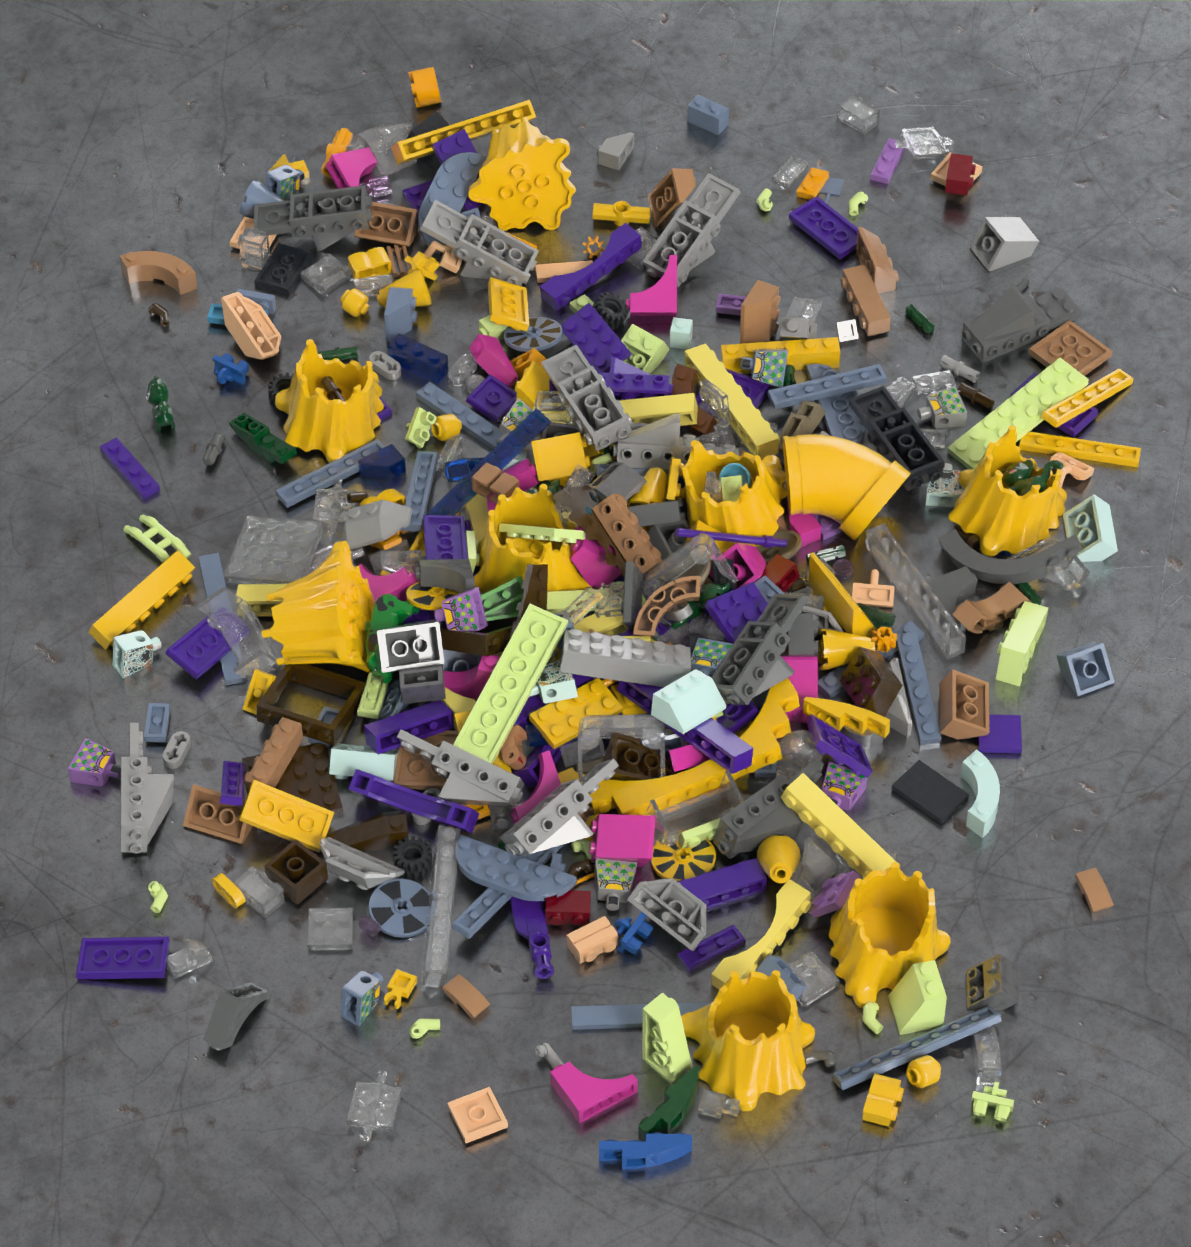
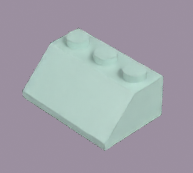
M1095 494L1063 514L1067 538L1076 534L1082 551L1078 552L1077 555L1070 557L1072 562L1103 561L1118 551L1110 505Z
M695 669L653 694L651 715L684 734L726 709V704L713 679Z
M338 743L331 749L329 774L335 775L337 779H348V776L353 777L356 769L387 781L394 780L399 749H393L378 755L369 746Z

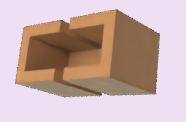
M489 463L484 464L472 476V491L485 498H488L495 492L490 497V501L495 504L498 503L499 495L504 494L506 498L512 496L515 488L519 487V480L516 477L505 472L502 473L500 468Z

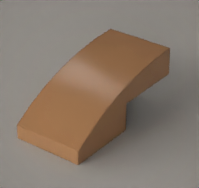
M1096 868L1074 874L1081 894H1085L1091 913L1114 906L1107 887Z
M460 974L442 987V990L455 1005L459 1004L472 1020L490 1006L488 1000Z

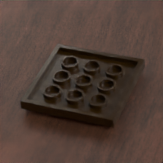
M314 743L298 747L275 788L334 812L333 815L343 813L335 776L329 774L330 757L326 744ZM260 755L242 758V763L245 766V775L252 770L256 756Z

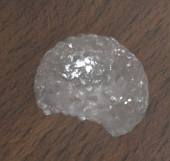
M797 730L789 733L779 743L781 754L793 760L800 769H804L816 759L822 760L823 754L815 749L812 735L808 731Z

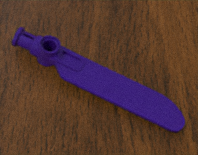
M512 896L510 901L515 929L517 933L529 940L530 956L536 966L534 974L540 979L549 978L554 974V967L550 962L552 953L543 902L527 901Z

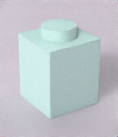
M673 317L670 330L671 348L686 350L690 348L693 320Z

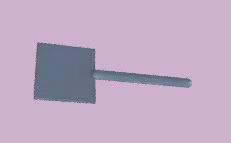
M828 178L819 192L826 194L824 201L826 204H828L830 195L840 196L844 183L843 179Z

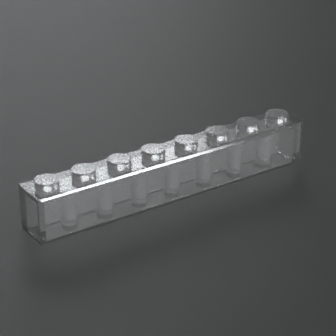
M881 524L866 530L865 547L944 658L947 660L964 653L966 636L887 526Z
M438 826L433 848L421 985L441 989L448 974L457 872L456 855L458 854V841L460 838V829Z

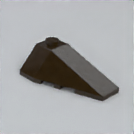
M615 732L611 736L603 762L614 759L619 765L614 769L615 774L608 780H648L689 770V768L674 772L671 758L667 759L658 754L656 749L644 746L635 737Z
M403 810L382 812L328 833L326 838L330 837L362 852L394 849V846L398 845L399 840L404 842L405 837L409 840L406 813Z

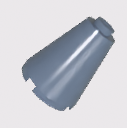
M255 180L249 185L244 195L246 198L244 202H241L239 214L254 218L255 205L284 200L261 182Z

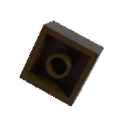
M296 839L264 865L266 881L296 905L328 879L327 863Z

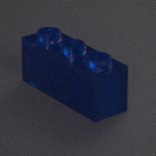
M400 333L388 345L389 356L399 362L402 368L437 384L449 372L448 355Z

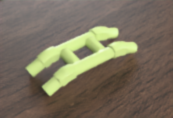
M143 514L139 518L140 522L150 527L144 533L136 527L129 525L124 527L125 533L139 540L162 563L170 558L167 552L163 550L170 544L177 551L179 550L186 559L191 556L185 544L151 516ZM159 533L165 539L155 544L150 538Z

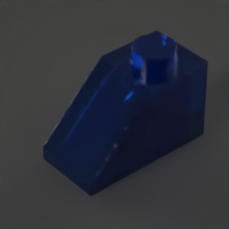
M393 444L358 461L361 477L391 480L406 472L405 458Z
M463 458L445 462L444 472L448 482H460V480L471 479L485 464L484 458Z

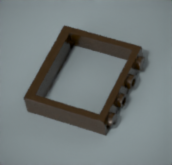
M517 617L487 621L488 626L479 631L448 630L447 624L440 625L443 650L482 656L503 652L508 645L513 621L516 622Z
M286 664L256 705L257 721L274 726L284 717L301 723L303 736L334 745L358 711L366 683L307 664ZM289 681L348 699L331 724L272 706Z

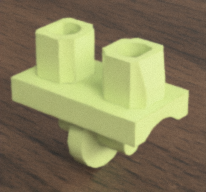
M417 407L411 423L406 424L407 434L405 440L414 443L418 448H423L425 441H428L430 437L429 429L435 423L437 417L431 412H426L422 408Z
M995 1081L993 1087L984 1086V1093L973 1091V1114L985 1117L987 1106L996 1108L994 1119L1006 1122L1010 1111L1013 1112L1014 1100L1003 1098L1006 1097L1007 1091L999 1089L1000 1082Z

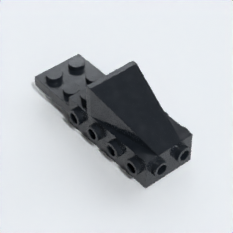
M884 386L849 399V406L868 430L867 439L876 447L877 453L891 463L897 461L911 473L902 483L907 491L931 481H936L943 476L944 460L904 407L900 408Z

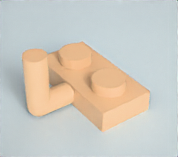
M433 241L424 253L429 259L435 250L442 252L440 266L454 273L458 272L462 262L461 258L451 253L452 247L437 241Z
M1061 452L1053 455L1050 461L1059 460L1064 464L1063 469H1059L1062 471L1060 488H1062L1067 473L1077 480H1086L1092 476L1095 469Z
M873 569L870 574V584L853 583L852 598L857 605L893 608L894 586L878 585L879 572Z

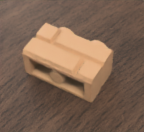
M603 916L567 934L566 945L579 964L585 961L591 962L597 955L603 952H611L618 945V933L606 916Z

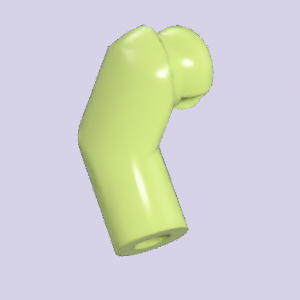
M767 188L762 191L756 200L760 209L765 212L770 211L773 206L772 202L769 203L772 192Z
M857 192L849 200V214L851 216L858 215L859 203L865 204V201H868V196L864 192Z
M610 453L592 460L591 467L588 468L590 476L595 473V464H609L613 462Z
M580 839L571 843L574 852L581 850L585 852L587 858L591 859V854L588 853L590 841Z
M152 881L148 885V890L154 898L150 909L155 913H160L168 898V894L161 884L157 881Z
M867 1002L863 1006L862 1021L875 1034H878L883 1029V1025L875 1019L876 1010H879V1006L875 1002Z
M418 1019L410 1027L409 1033L411 1037L417 1039L422 1037L428 1030H440V1019Z

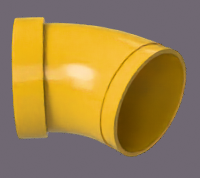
M819 434L783 436L784 469L790 516L802 513L829 517L841 524L839 529L854 541L911 474L897 461L891 463L879 453L848 439Z

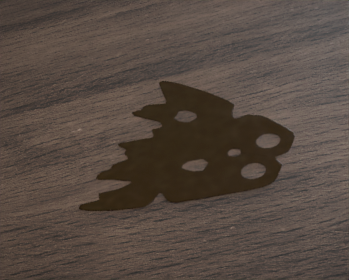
M586 485L569 488L571 497L563 490L555 493L552 499L560 502L561 506H567L572 509L568 518L578 526L583 527L589 541L598 540L600 546H604L606 550V563L612 567L617 565L625 579L626 560L592 510L593 507L602 502L599 495L590 486ZM589 492L595 495L598 503H595L591 499ZM586 506L591 509L592 515L585 511ZM609 545L615 549L616 556L610 551Z

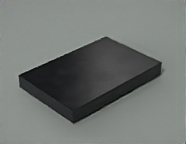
M278 243L254 280L255 286L290 296L314 258L313 253Z
M920 760L892 784L891 789L941 825L969 799L967 792Z

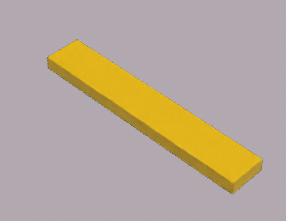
M1117 369L1043 411L1041 418L1056 428L1130 386L1134 378L1121 369Z
M1028 432L1020 439L1019 444L1020 450L1051 455L1061 452L1072 458L1138 467L1141 448L1036 432Z

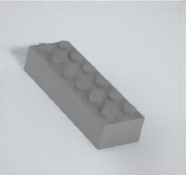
M565 629L561 646L560 672L666 687L691 672L690 647L681 644L670 645L661 641L649 642L640 638L629 639L619 635L609 636L602 635L599 632L588 633L581 632L578 629Z

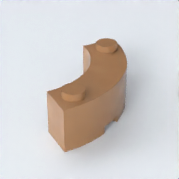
M157 251L129 252L119 256L122 273L129 284L159 279L174 288L180 295L198 289L196 272L190 265L176 256Z
M701 576L675 579L657 589L640 609L635 622L633 636H651V639L654 640L656 628L660 620L670 609L684 602L699 601Z
M1008 582L997 593L984 600L971 602L966 599L964 603L957 606L956 611L952 615L969 631L980 634L986 629L991 632L1002 627L1003 621L1008 618H1015L1017 608H1021L1024 601H1031L1012 583Z

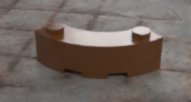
M677 363L672 377V395L695 394L699 379L694 369ZM698 406L697 424L686 425V427L696 437L709 443L717 428V424L713 416L707 414Z

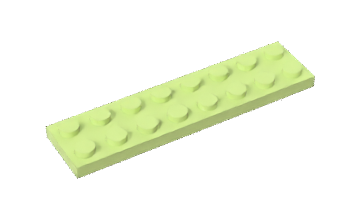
M1057 359L947 447V452L968 469H975L990 441L993 443L997 442L1008 431L1009 426L1016 427L1017 441L1044 420L1041 418L1043 411L1082 390L1088 385L1089 379L1063 359Z
M529 604L456 738L454 746L491 764L494 763L565 631L568 620Z

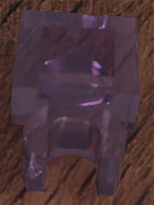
M388 176L370 179L369 184L359 183V186H366L368 196L373 194L375 198L392 194V187Z

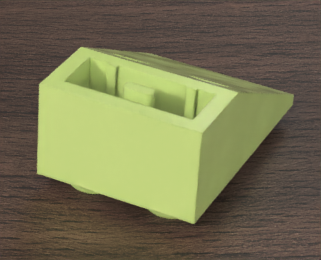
M634 324L630 326L621 340L632 354L624 362L649 374L660 365L670 350L663 340Z

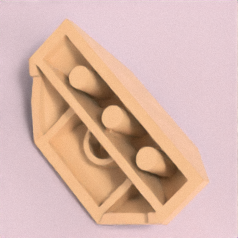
M239 292L223 296L221 302L225 326L245 356L262 360L277 355L281 335L262 306L249 298L243 297Z

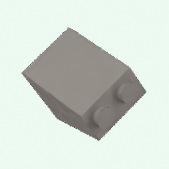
M985 217L969 247L986 269L993 271L1032 256L1039 240L1020 217Z

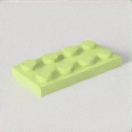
M499 523V531L507 532L508 537H519V534H521L520 538L562 542L564 538V542L576 543L577 539L585 540L586 537L584 531Z

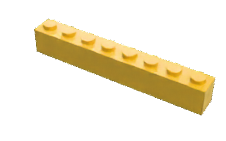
M530 100L397 142L391 149L396 163L399 165L433 154L434 151L431 145L463 129L466 130L470 140L473 141L492 135L494 129L499 131L508 123L511 128L516 127L521 122L522 117H527L528 122L536 118Z

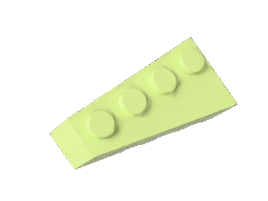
M1024 601L1022 607L1017 608L1015 618L1010 622L1009 631L1006 630L1003 642H1000L997 650L1000 658L996 680L1020 687L1022 675L1027 670L1029 659L1032 658L1036 643H1038L1044 629L1048 607Z
M661 993L643 1008L642 1059L670 1084H675L686 1070H691L693 1066L679 1006L673 998H668L664 993Z

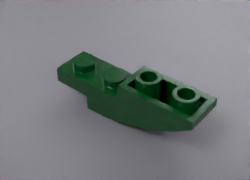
M242 413L229 422L230 427L250 448L270 463L277 461L283 464L297 454L295 447L271 434L268 426L246 413Z
M695 1065L691 1070H686L675 1084H670L664 1091V1103H661L651 1116L641 1120L638 1126V1138L642 1142H646V1134H652L660 1130L665 1134H670L682 1121L694 1101L699 1084L700 1067Z

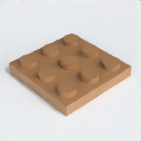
M1070 320L1030 347L1028 353L1046 367H1049L1057 359L1061 358L1084 376L1112 357V351Z
M447 730L422 740L438 748L443 740L453 745L458 737V732ZM403 746L399 747L393 783L408 789H443L447 780L437 775L431 762L423 759L422 755L417 751L413 754L403 749Z

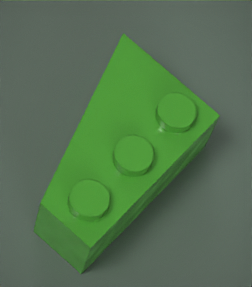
M521 576L481 595L486 621L518 617L519 611L516 608L517 604L521 603L524 593L521 589L523 584Z

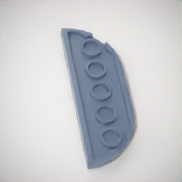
M472 152L460 153L450 157L440 166L419 209V229L435 200L460 213L468 197L469 187L475 182L486 156ZM420 230L423 240L428 247L433 241L445 245V243ZM435 250L436 253L441 254L440 251Z
M806 365V371L810 380L840 374L828 365ZM857 391L818 399V404L826 411L823 419L829 435L860 444L865 436L866 428L849 406V399L858 396Z
M460 835L457 840L455 854L460 871L473 882L527 901H544L546 897L554 895L559 897L567 893L577 883L576 876L524 857L513 855L510 852Z

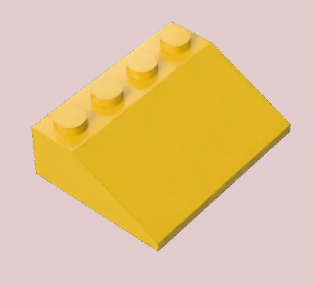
M813 552L810 553L809 585L813 589L811 592L813 597L818 602L822 600L824 605L821 607L824 611L831 612L839 626L846 633L872 638L873 630L877 631L876 627L834 574Z

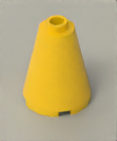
M421 268L412 271L379 290V295H376L379 306H383L384 309L386 308L390 287L413 289V297L417 299L416 307L432 305Z
M655 467L647 471L643 477L647 482L639 492L633 494L628 499V509L630 506L666 501L667 474L663 469Z
M819 628L817 634H821V640H817V661L822 663V666L819 667L820 670L849 664L859 646L875 651V642L871 641L870 637L826 628Z
M771 835L759 845L757 851V859L763 871L777 883H785L791 878L799 865L801 857L797 843L785 835Z

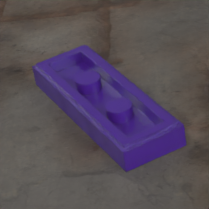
M733 924L700 941L694 951L687 948L679 952L677 958L687 971L691 973L745 945L746 939Z

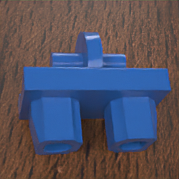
M228 353L221 357L215 355L212 358V361L215 363L214 374L218 376L217 381L219 383L225 384L227 381H234L243 385L246 382L245 375L249 371L247 362L241 360L234 364V358Z
M641 912L632 926L630 924L632 921L630 917H626L625 920L618 918L615 921L614 926L617 929L618 937L624 934L620 941L621 943L616 948L620 953L626 949L635 955L643 942L635 938L634 935L637 933L646 940L651 934L654 927L645 921L646 914Z

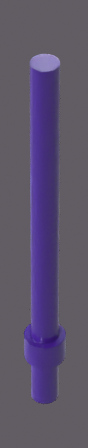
M676 528L675 535L678 537L756 544L765 548L787 546L786 539L773 538V536L769 535L759 537Z

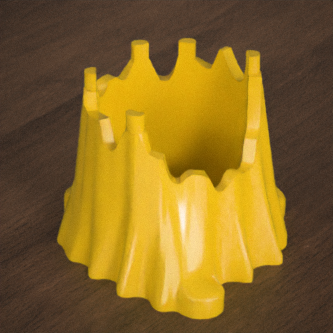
M522 117L521 122L516 128H511L508 123L499 131L494 129L489 143L487 158L479 171V178L469 187V198L474 202L490 205V217L497 221L498 228L502 231H507L511 228L523 229L531 222H538L547 230L557 229L560 226L561 213L570 207L572 203L571 198L576 191L575 186L568 179L571 171L562 163L563 159L570 153L568 141L562 138L550 139L548 136L542 135L537 127L532 126L528 122L527 117Z
M311 339L307 340L301 359L296 363L290 387L278 392L275 396V406L289 415L284 425V431L287 435L285 442L293 447H299L305 452L318 449L323 452L329 463L372 442L375 438L374 428L381 423L377 413L384 409V404L379 398L382 395V387L378 384V375L373 371L372 362L366 361V365L362 367L359 362L351 360L348 364H343L336 358L324 360L321 354H317L314 341ZM328 376L332 377L336 386L342 390L345 402L340 399L329 400L327 398V392L321 385V380L324 377H327V379Z
M1009 426L1008 431L997 442L993 443L990 441L975 469H967L960 472L958 482L965 490L955 501V508L948 515V519L959 524L965 533H974L980 537V550L986 556H995L1003 550L1009 551L1014 555H1023L1025 552L1035 549L1038 541L1048 539V529L1059 527L1058 517L1062 516L1065 512L1064 504L1067 499V493L1063 488L1059 487L1062 471L1057 469L1055 475H1053L1051 470L1046 489L1042 493H1039L1040 485H1032L1029 492L1023 496H1018L1015 491L1007 489L1008 487L1002 482L1003 474L1001 471L1006 470L1013 463H1023L1031 459L1033 462L1031 477L1042 475L1044 467L1038 468L1034 459H1027L1021 456L1020 447L1016 446L1017 431L1015 426Z
M693 440L691 442L692 448L689 460L682 467L685 487L681 488L680 495L676 496V499L686 498L687 523L690 529L699 520L722 533L759 537L763 535L773 536L779 527L777 519L784 513L780 501L788 494L782 487L786 475L782 471L780 459L777 456L768 455L761 461L760 456H753L747 452L742 456H738L733 452L719 455L713 450H705L699 441ZM730 463L743 465L748 469L752 477L750 488H748L747 484L743 485L740 488L741 494L735 502L723 501L722 487L719 484L721 470ZM746 544V545H751V546H755V547H756V546L761 547V545Z
M541 484L539 492L534 494L526 493L519 487L515 488L512 496L509 498L501 494L498 496L495 510L488 512L485 536L478 542L479 566L481 569L474 576V586L479 587V591L482 594L518 576H521L524 580L527 564H548L547 592L587 590V587H591L570 559L572 543L564 542V538L562 542L522 538L528 542L544 543L541 557L535 559L532 552H518L514 547V541L507 536V532L499 531V523L564 529L560 515L554 506L552 492L547 490L546 484Z
M347 541L336 542L329 556L315 571L287 584L274 593L266 595L267 601H283L271 607L274 625L270 629L262 630L261 632L263 638L272 637L283 644L281 649L283 658L276 659L278 665L331 663L352 666L365 672H371L366 664L367 633L365 626L366 622L370 621L374 606L373 595L369 588L368 579H363L359 566H353Z
M892 862L891 866L883 871L875 870L868 873L863 880L856 879L844 905L831 917L829 938L833 941L834 946L830 951V955L839 961V965L835 969V975L845 980V993L852 996L855 1004L862 1009L867 1002H876L877 994L881 989L889 988L893 990L913 964L933 961L949 949L951 942L949 935L937 928L934 889L927 888L922 879V873L919 871H915L910 877L906 876L899 868L898 862Z
M774 970L769 976L761 972L751 971L749 976L743 980L739 978L737 971H732L730 978L719 989L711 1004L681 1016L685 1036L695 1039L700 1044L693 1053V1058L700 1061L703 1065L699 1071V1078L707 1082L712 1091L729 1096L738 1109L742 1111L754 1109L757 1105L758 1097L764 1092L781 1095L788 1090H799L805 1087V1080L802 1076L806 1068L803 1048L814 1041L815 1030L811 1024L801 1021L795 996L788 992L784 981L780 978L779 971Z

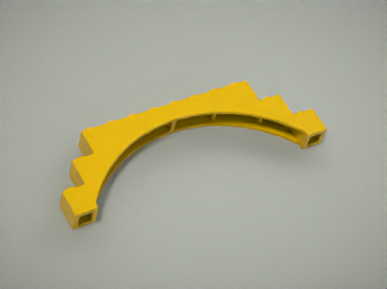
M789 678L769 688L766 701L760 713L740 737V739L753 747L751 766L731 774L710 759L692 769L656 779L639 781H605L603 779L598 783L600 787L592 794H589L593 799L589 805L593 808L594 815L607 813L616 808L619 815H655L664 809L676 806L685 800L697 797L699 794L715 789L722 784L734 781L743 775L755 772L764 766L781 760V749L776 739L791 733L789 719L785 713L800 707L797 691ZM573 767L558 773L561 784L575 779L579 781L585 775L574 771Z

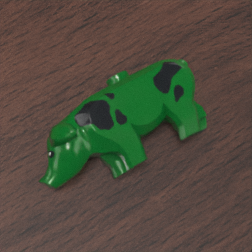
M383 594L377 598L372 609L370 621H367L365 626L367 633L366 664L376 677H382L383 683H389L392 680L393 671L381 672L376 630L400 626L408 616L418 614L420 609L408 601H400L392 594Z

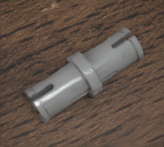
M947 355L942 357L941 361L943 362H940L939 366L954 372V375L957 377L962 376L973 383L977 381V376L980 374L979 371Z

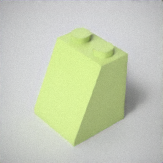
M935 960L913 964L888 995L899 1035L936 1029L944 1025L947 996Z

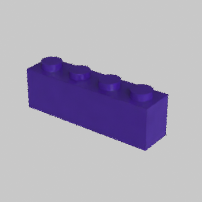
M437 700L364 725L366 744L379 755L402 747L400 745L401 742L397 738L400 730L420 739H425L453 729L454 725L452 710L441 700Z
M755 858L744 860L732 866H724L719 870L709 873L705 872L693 878L682 879L678 883L706 904V909L766 891L767 878L758 859Z

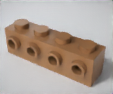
M860 265L843 269V276L840 278L841 287L846 290L848 302H852L854 314L859 317L860 326L862 329H865L867 336L890 331L891 317L866 266Z
M619 493L612 494L592 508L626 562H634L643 575L663 562L660 551L653 547L649 541L648 533L642 530L638 524L637 516L630 512L627 507V501L622 495H619Z
M282 717L279 723L274 725L270 739L264 742L260 756H256L252 770L245 775L244 784H246L247 796L254 780L273 788L276 787L303 740L301 723Z

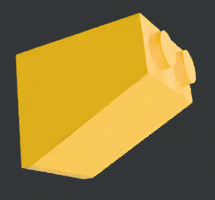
M581 432L531 441L538 481L586 473L588 468L591 467L589 455L585 456L584 448L587 447L585 437L581 435Z

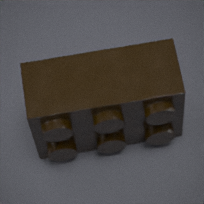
M860 646L856 653L853 654L847 669L842 673L840 679L841 684L857 707L872 711L883 717L887 714L903 686L880 652Z

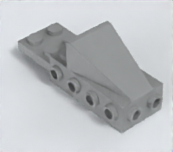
M708 173L690 200L684 201L644 258L643 263L647 268V273L652 277L656 278L658 276L662 278L668 266L669 255H677V287L679 288L681 283L686 281L691 269L715 253L711 240L718 235L721 227L720 221L741 193L740 190Z
M437 200L432 204L420 228L424 233L452 247V254L467 261L460 274L463 277L490 279V277L521 286L522 283L526 285L531 276L529 270L533 271L537 263L535 258L539 250L473 214L468 218Z
M577 345L541 362L543 369L560 393L557 395L562 406H567L566 410L573 420L574 427L584 433L585 440L589 446L593 445L595 450L598 451L632 434L630 425L633 423L628 413H624L620 401H616L611 388L605 385L603 376L597 373L593 365L590 366Z
M676 413L632 431V434L614 442L613 457H617V462H623L630 468L651 469L658 467L669 470L671 457L681 459L680 463H683L684 466L686 465L692 448L691 442L693 440L699 441V438H695V435L690 434L679 437L680 413ZM703 444L707 451L713 450L719 455L733 452L739 456V448H735V445L725 444L723 447H715V444Z
M130 723L129 757H121V852H147V845L173 804L174 774H152V766H147V757H143V731H139V723Z
M400 730L397 738L401 742L400 745L403 746V749L413 754L415 751L419 752L423 759L431 762L437 775L447 780L439 795L441 799L460 805L514 807L515 803L519 804L524 794L522 789L525 784L520 777L444 740L438 748L410 733Z
M611 759L598 763L579 781L575 779L562 783L500 837L506 845V851L513 855L526 856L593 835V832L579 815L589 808L588 804L593 800L589 794H592L600 787L598 783L603 779L605 781L615 774L614 769L619 766L617 762Z

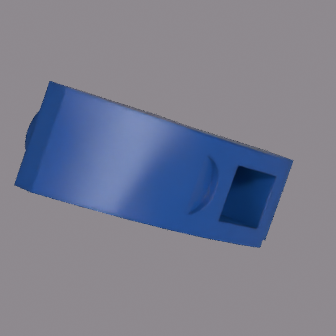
M655 1132L646 1134V1142L638 1140L616 1141L612 1139L599 1141V1161H622V1169H639L661 1165L692 1151V1135L685 1133L662 1134Z

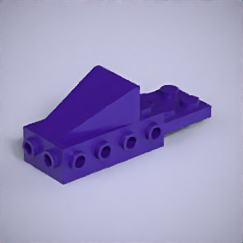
M611 358L610 373L597 372L603 376L605 385L613 391L616 401L669 396L673 392V384H669V376L651 375L617 358ZM549 378V407H561L562 404L557 396L560 393Z

